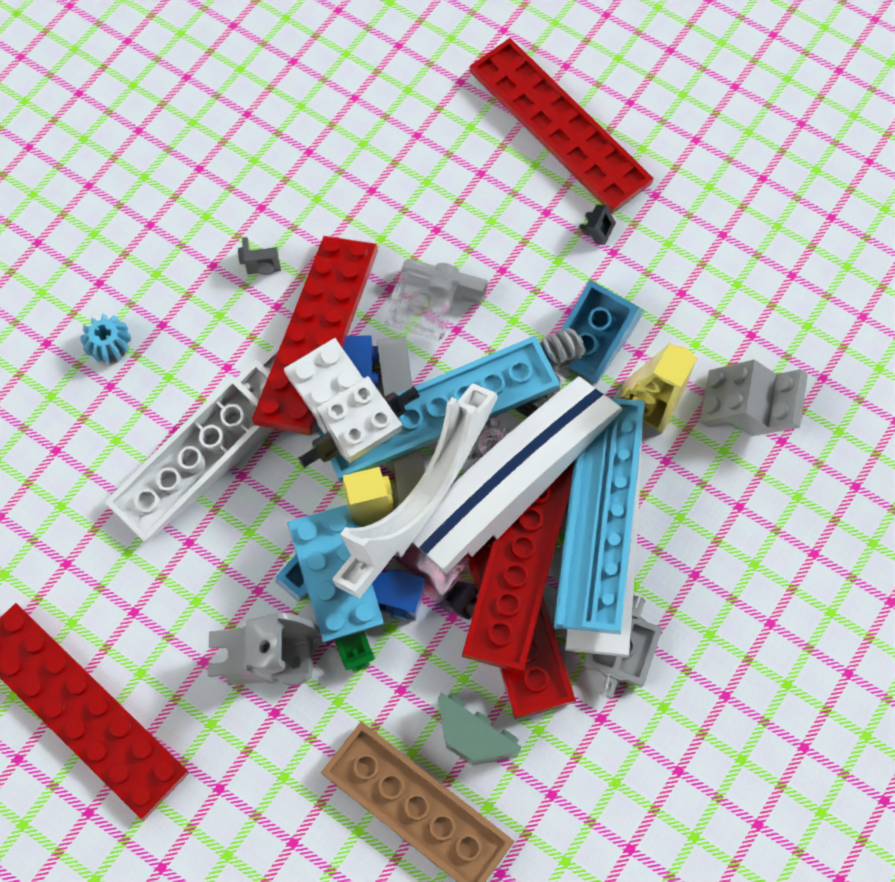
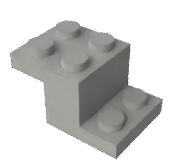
M755 359L709 370L700 423L709 427L730 422L751 436L800 428L808 373L798 369L776 374Z

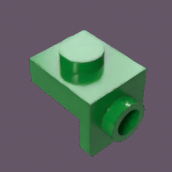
M364 631L334 640L346 671L350 669L353 672L363 670L370 665V661L375 660Z

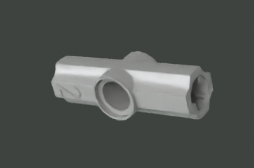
M408 258L403 263L399 278L400 283L427 290L431 296L437 299L450 300L453 297L481 305L488 285V280L460 273L455 266L448 263H438L434 266Z

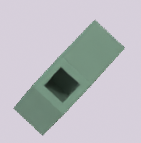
M441 692L438 697V707L447 749L472 766L518 756L521 746L517 744L519 739L504 729L502 732H499L490 726L492 721L478 711L474 715L464 708L466 704L460 698L453 694L447 697Z

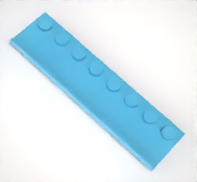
M610 398L622 407V411L574 460L554 629L562 628L621 635L645 401Z

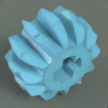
M102 314L101 320L98 321L91 317L92 325H83L85 334L80 336V341L84 345L83 350L86 355H92L93 360L97 363L103 358L105 363L109 364L111 357L114 356L116 359L121 360L120 352H129L127 343L131 342V336L128 333V327L126 323L120 322L119 318L115 315L108 319L107 315Z

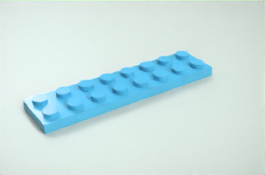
M532 336L414 386L420 397L405 405L406 413L398 417L402 423L401 432L351 463L341 454L330 459L339 482H343L342 476L376 468L439 441L448 401L452 397L458 401L472 383L497 393L498 398L487 420L559 390L560 382L536 336ZM404 390V391H402V392H400V393H397V395L399 396L400 394L404 393V392L407 391V390ZM317 427L319 435H324L320 427Z

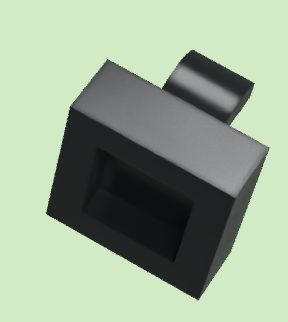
M596 205L593 212L585 214L588 220L587 224H580L579 228L584 235H591L596 244L605 245L616 222L606 205Z
M457 581L439 605L448 613L470 620L471 616L466 612V607L469 603L475 607L477 601L475 595L479 591L470 583Z

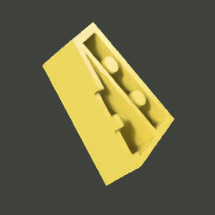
M380 467L342 476V484L351 518L360 527L378 522L394 511L390 480L388 476L382 477Z

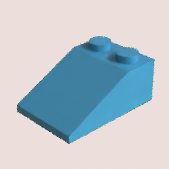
M589 280L561 329L570 328L575 330L577 335H580L586 350L583 356L576 360L574 364L569 365L568 368L597 384L632 334L645 310Z

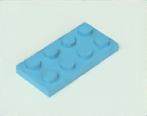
M348 505L288 521V529L322 642L326 643L383 625L384 621L372 584L359 599L335 586L332 580L351 556L340 536L345 527L355 528Z

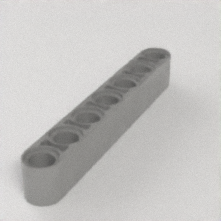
M406 337L377 340L384 397L392 392L397 394L411 388L413 384ZM422 448L393 460L399 505L408 497L425 473Z

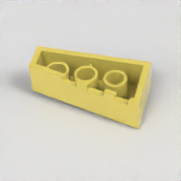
M669 343L627 378L616 399L645 401L643 423L663 433L680 403L698 357L694 356L685 347Z

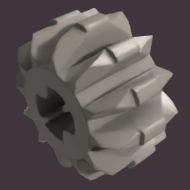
M570 328L560 330L544 338L539 343L554 372H559L561 369L574 364L586 351L580 335L578 336L576 331Z

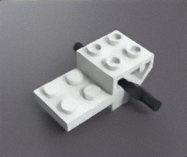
M335 338L284 368V373L317 419V424L324 433V435L312 441L313 449L298 457L304 469L318 459L327 462L338 454H341L350 463L402 431V423L398 417L406 413L405 405L420 397L416 388L412 386L399 396L392 392L383 398L368 376L365 378L361 376Z

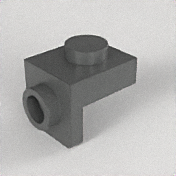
M242 237L243 247L238 248V258L240 265L245 264L247 275L256 273L267 275L274 271H281L277 247L251 250L248 237Z

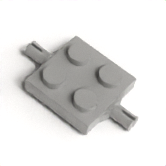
M633 596L629 656L587 653L583 663L584 667L598 671L606 677L600 695L605 696L610 685L606 698H613L617 682H627L640 688L644 686L663 628L648 623L640 616L646 602L642 597L636 608L639 596Z

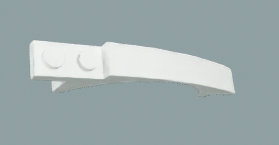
M472 383L458 401L453 397L448 401L443 429L434 455L425 473L408 497L394 511L378 522L359 528L345 527L340 533L351 556L333 577L332 580L335 586L360 599L394 555L403 556L430 519L461 470L498 398L497 393Z

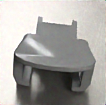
M274 613L248 619L243 628L210 631L209 648H227L228 658L221 663L209 664L208 676H222L227 679L228 685L261 682L275 683V680L291 686L304 684L312 676L313 639L319 637L318 626L298 615ZM300 658L301 666L294 669V660Z

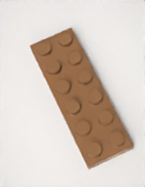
M362 721L321 771L323 776L456 882H486L515 842Z

